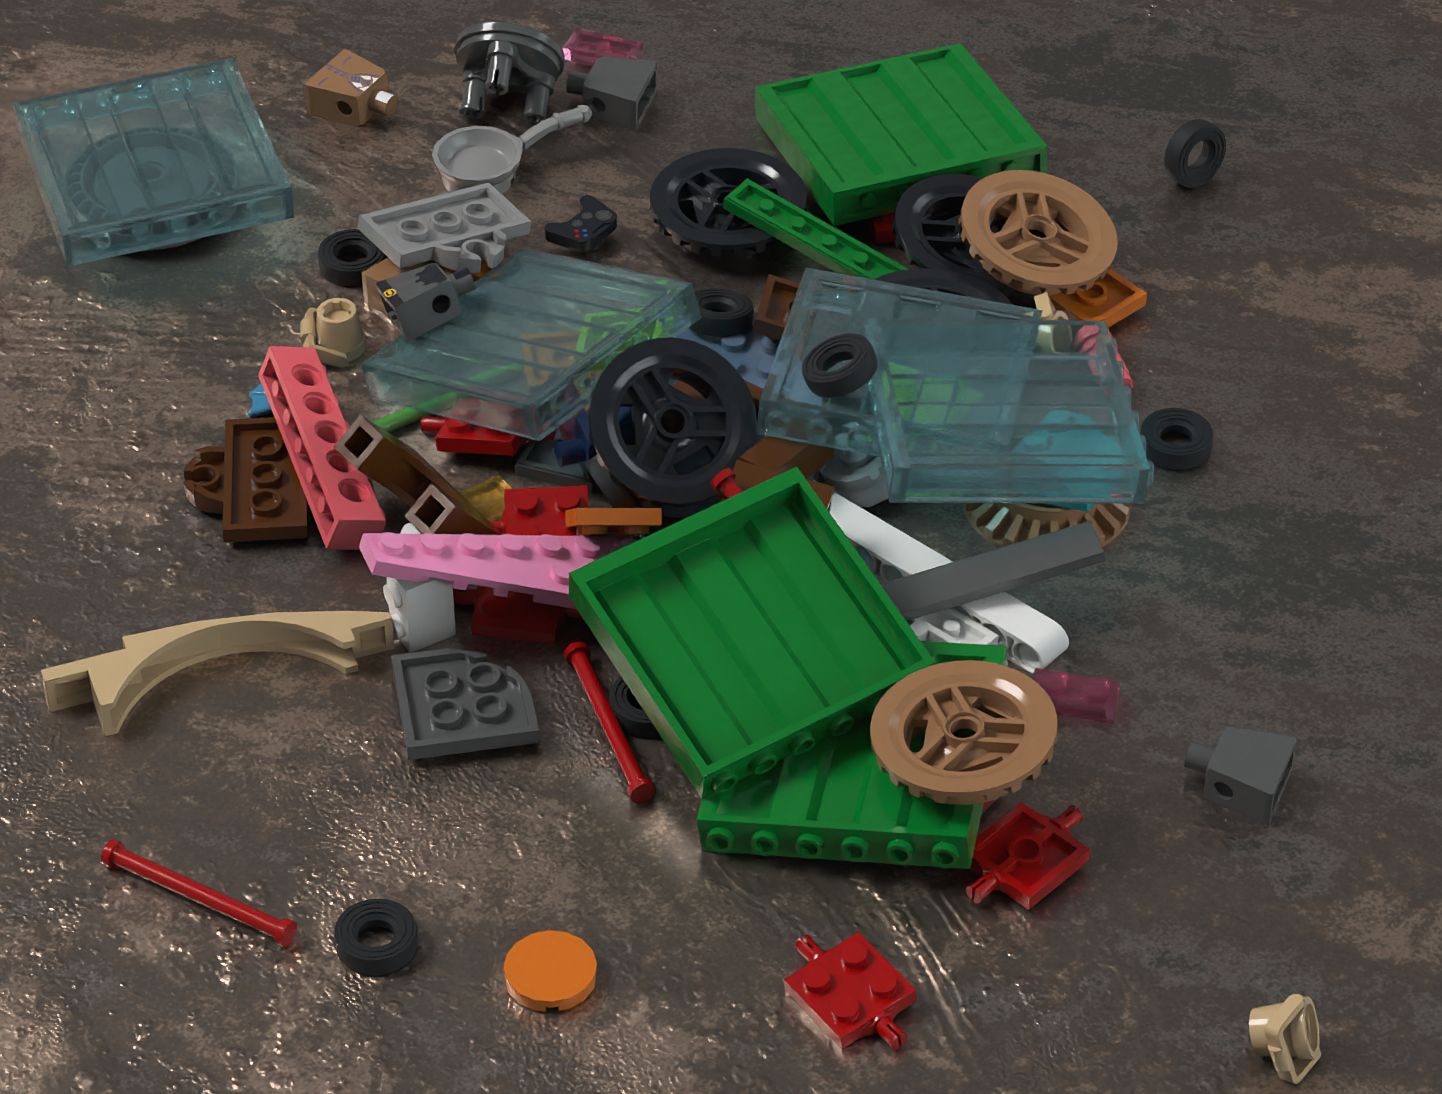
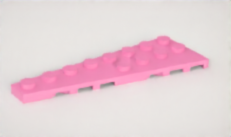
M385 532L363 533L359 548L372 575L419 583L422 580L428 581L431 577L440 579L442 582L451 585L454 589L466 590L468 584L493 588V595L507 597L508 591L532 594L533 602L577 609L568 596L569 572L604 557L613 545L618 547L621 541L628 538V536L474 535L470 533L395 534Z

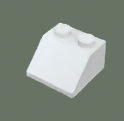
M410 522L403 526L400 534H420V532ZM386 577L387 584L383 586V593L392 617L394 640L400 639L407 650L412 653L456 635L453 588L451 585L431 577L428 581L422 580L421 583Z

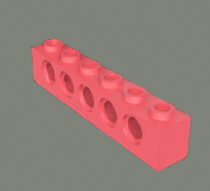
M270 346L258 376L326 549L360 550L359 544L363 533H382L385 528L386 517L374 494L371 479L357 470L334 448L336 443L349 429V424L344 420L340 411L337 395L332 391L327 379L326 368L321 364L315 348Z

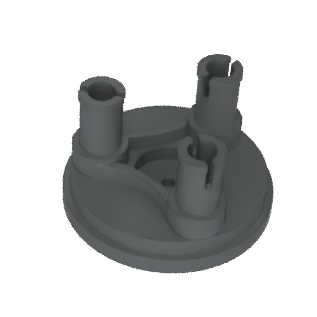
M505 22L475 24L465 28L458 34L454 53L458 67L463 72L462 85L465 88L459 110L463 117L468 119L482 118L486 91L496 94L497 89L499 90V95L506 94L507 92L527 93L522 116L525 122L536 125L547 118L546 112L549 96L554 92L555 82L562 74L565 63L564 51L555 40L535 29Z

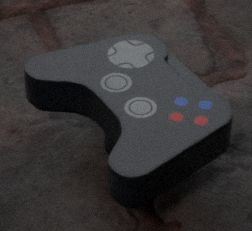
M582 196L580 198L581 212L567 222L546 224L545 239L550 243L578 252L599 250L604 245V239L617 228V214L593 196Z

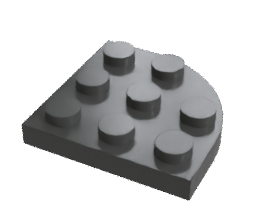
M437 649L391 655L408 760L540 743L539 726L531 692L523 678L510 666L504 669L487 661L486 654L463 649Z

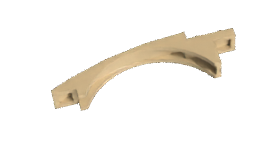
M372 611L273 612L196 621L123 636L124 649L42 669L41 676L49 712L93 701L104 735L109 736L119 732L124 719L132 707L151 688L168 676L198 662L235 653L281 652L315 659L348 674L358 671L357 658L395 649L393 623L390 612Z

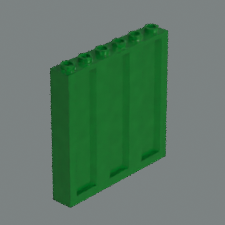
M961 43L755 87L756 120L791 168L800 176L807 190L834 226L895 213L903 193L913 184L932 176L963 174L985 178L989 175L1009 170H1029L1047 174V144Z
M794 467L569 572V598L701 798H705L715 792L717 794L725 793L732 789L739 780L753 773L757 775L763 774L772 769L778 761L791 754L796 756L802 755L809 751L816 742L830 735L836 737L846 733L855 723L869 716L872 717L880 699L898 681L920 669L936 664L798 467Z
M921 641L936 664L974 660L1008 666L1006 646ZM869 716L855 723L849 731L840 736L834 737L830 735L816 742L809 751L802 755L796 756L791 754L778 761L769 771L760 775L753 773L739 780L732 789L725 793L717 794L715 792L702 798L696 820L702 851L970 869L984 803L970 805L937 803L926 796L919 798L911 795L907 785L897 787L893 784L889 773L880 770L877 765L876 755H873L870 737L872 717ZM927 728L923 729L913 739L909 748L911 752H919L923 748ZM959 729L953 735L958 738H968L976 732L971 729Z

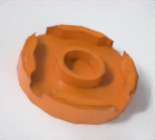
M547 930L532 933L517 941L506 954L503 967L508 993L519 1004L534 1011L546 1012V1007H558V1011L570 1009L583 1002L595 988L597 962L594 952L583 939L568 932Z

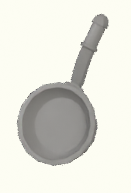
M578 105L577 108L553 113L552 117L532 126L519 137L511 135L507 131L489 126L459 128L445 134L434 145L432 159L438 173L441 174L444 188L449 192L490 183L502 194L511 187V180L513 178L515 180L516 170L519 167L523 150L528 149L554 130L561 131L567 126L580 122L586 123L592 116V110L587 105Z
M869 418L851 420L841 425L844 431L839 432L835 436L834 458L820 468L818 474L819 483L834 486L835 493L861 508L870 507L888 499L903 486L905 480L909 479L912 474L913 476L932 481L954 483L956 486H961L962 484L990 486L998 478L997 471L985 465L984 468L946 467L912 459V454L903 439L889 431L886 424L880 420Z

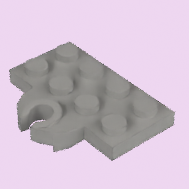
M490 183L359 215L358 229L399 268L411 267L418 263L434 260L441 266L455 271L467 267L470 273L480 272L482 259L487 262L488 267L492 269L497 267L503 260L506 241L528 235L531 226V220Z

